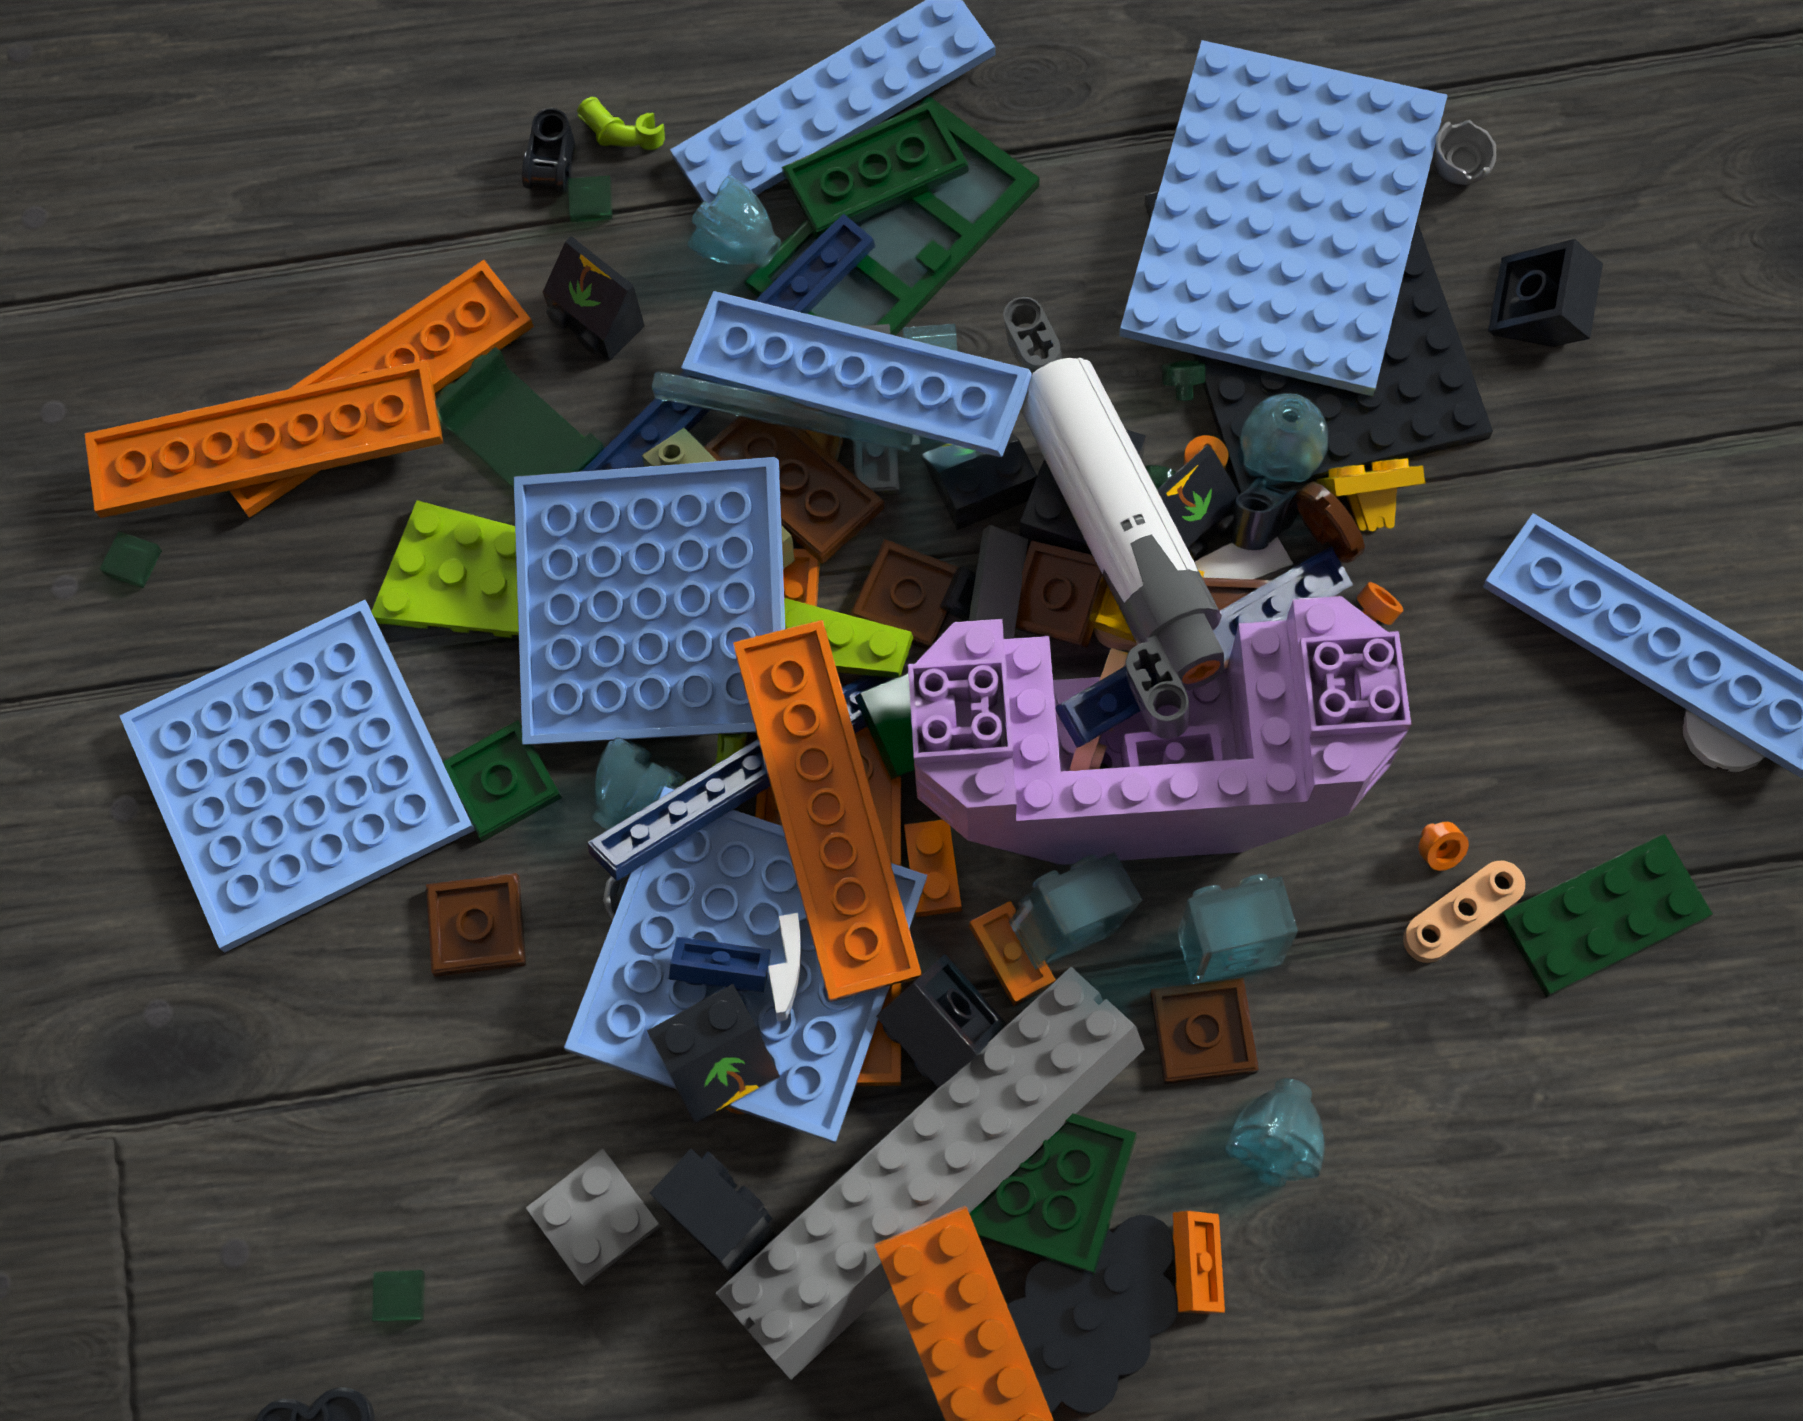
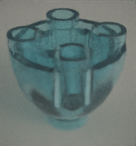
M729 175L720 185L717 197L712 203L704 201L696 210L692 223L697 228L689 239L688 247L701 256L718 263L728 265L756 263L764 268L777 253L781 239L774 235L771 220L761 200L745 184Z
M1281 393L1264 399L1251 410L1241 430V448L1247 467L1272 480H1294L1298 482L1307 480L1312 472L1321 465L1328 449L1329 430L1323 413L1310 399L1299 394Z
M616 737L614 741H609L597 766L595 776V801L597 809L592 818L599 825L609 830L659 800L664 786L675 790L687 783L688 779L667 765L663 768L656 763H651L649 760L653 754L635 741L630 740L628 743Z
M1294 1079L1278 1080L1274 1089L1257 1097L1242 1110L1227 1141L1226 1153L1258 1172L1259 1180L1269 1186L1282 1187L1286 1184V1180H1307L1318 1177L1325 1155V1136L1319 1114L1311 1102V1089L1304 1083Z

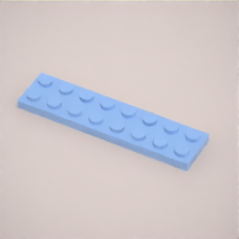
M925 0L675 146L670 151L673 159L712 218L716 220L784 180L781 167L881 123L996 55L995 46L962 0Z
M713 291L681 367L689 376L998 457L1003 456L1032 377V373L1027 368Z
M1533 513L1486 579L1483 586L1485 589L1798 777L1803 778V671Z

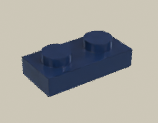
M677 937L670 962L669 979L684 981L691 985L706 984L728 987L733 984L737 991L764 992L768 966L770 965L771 949Z

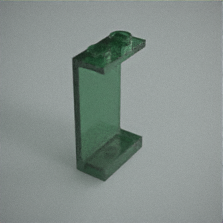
M494 347L487 355H481L475 359L470 365L468 372L456 383L445 386L435 401L440 421L513 489L514 477L581 472L604 449L602 442L592 433L584 437L507 367L502 352L497 347Z

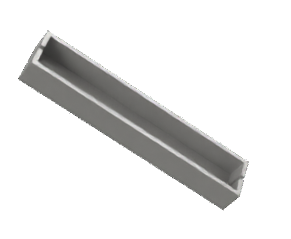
M1072 967L1063 973L990 1040L989 1044L978 1056L944 1085H941L716 1292V1295L790 1379H793L891 1287L874 1244L963 1206H966L970 1213L1003 1180L1008 1178L1022 1162H1025L1037 1151L1045 1140L1052 1137L1067 1123L1065 1120L1072 1113L1076 1114L1145 1050L1136 1026L1107 999L1103 1001L1100 993Z

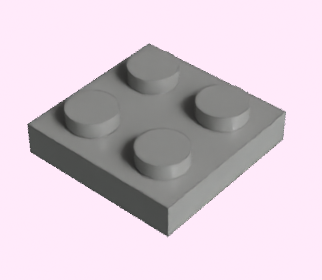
M601 1149L526 1207L583 1286L587 1285L661 1227L604 1149Z

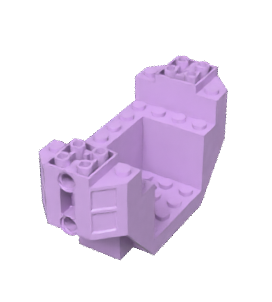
M1342 596L1293 599L1286 620L1239 623L1228 665L1224 669V673L1201 687L1186 691L1190 714L1188 727L1218 723L1224 761L1123 767L1120 749L1124 735L1151 731L1140 711L1115 726L1113 731L1108 730L1102 734L1099 744L1107 746L1102 763L1106 764L1109 768L1069 771L1076 746L1055 711V706L1100 681L1101 677L1053 680L1049 636L1004 639L1002 619L954 622L915 664H908L917 798L968 841L1056 864L1238 853L1347 816L1390 767L1411 726L1399 631L1387 632ZM1165 705L1156 712L1162 716H1171L1177 713L1179 709L1173 705Z

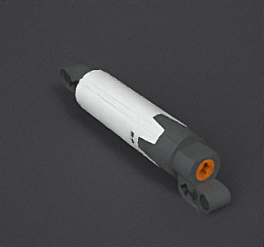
M1030 297L1015 298L1006 305L1003 312L1007 341L1019 367L1027 368L1032 373L1028 391L1020 410L1137 643L1127 655L1126 669L1129 688L1153 734L1164 739L1177 738L1189 726V700L1186 691L1201 687L1224 673V651L1213 632L1220 624L1222 615L1091 362L1083 360V358L1062 359L1059 340L1041 305ZM1025 323L1031 324L1030 326L1024 328L1018 327L1021 324ZM1040 349L1042 360L1038 355L1034 354L1035 351ZM1145 668H1148L1151 673H1156L1157 684L1153 687ZM1165 705H1173L1179 709L1177 713L1171 716H1162L1156 712Z

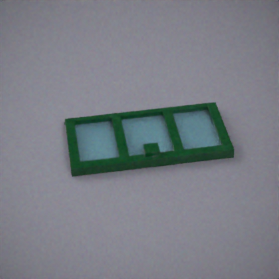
M926 97L918 106L930 101L933 102L966 159L969 172L855 223L874 239L875 248L808 314L853 326L890 324V335L896 336L1039 187L1040 178L933 98ZM807 219L744 281L745 286L757 297L817 240Z

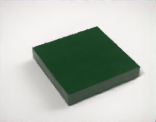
M909 674L861 692L854 697L891 780L915 770Z
M519 720L442 761L464 809L482 842L562 798L533 745L522 744V725Z

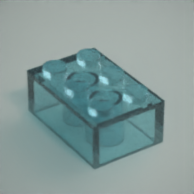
M1257 874L1242 879L1239 882L1240 886L1222 890L1220 885L1207 886L1194 891L1193 897L1187 899L1177 935L1191 984L1212 982L1282 965L1298 932L1282 876L1268 879L1267 874Z

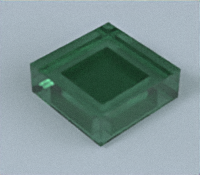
M610 175L568 178L569 216L571 222L613 219L612 182Z
M118 532L100 570L106 576L144 588L162 550L157 544Z
M422 1270L374 1272L372 1321H424L425 1272Z

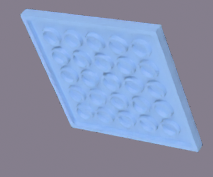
M775 457L514 477L522 744L543 745L756 733L733 642L786 629L779 460Z
M366 600L120 715V719L218 947L224 953L475 831Z
M664 786L660 798L672 792L673 789ZM731 810L631 872L564 1049L567 1052L676 1089L650 1041L647 1030L726 988L706 984L691 985L684 981L669 979L670 962L677 937L771 949L770 965L786 963L779 916L798 913L801 943L800 975L793 1006L787 1020L777 1022L769 970L764 992L737 991L765 1043L780 1078L728 1107L836 1144L878 1022L876 1015L882 1011L890 986L829 1002L782 826ZM891 863L910 929L927 880V875Z

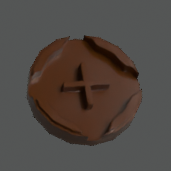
M1311 482L1296 492V498L1299 499L1297 503L1298 513L1317 542H1320L1322 545L1329 542L1335 548L1334 552L1338 559L1345 563L1354 561L1364 553L1365 544L1358 526L1342 503L1329 490L1316 482Z

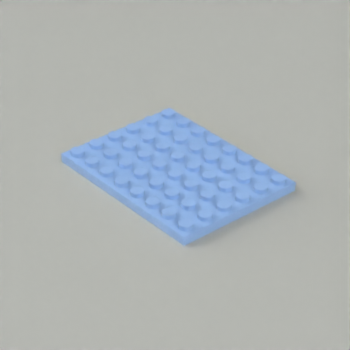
M1202 40L1121 323L1119 336L1373 396L1436 144L1435 137L1439 132L1447 95Z

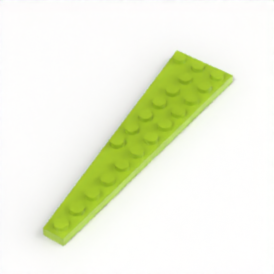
M417 500L371 611L378 624L425 629L428 626L451 628L454 632L469 633L470 630L492 632L494 636L512 638V635H519L515 526ZM784 598L786 629L823 620L837 672L899 678L901 676L913 640L911 631Z

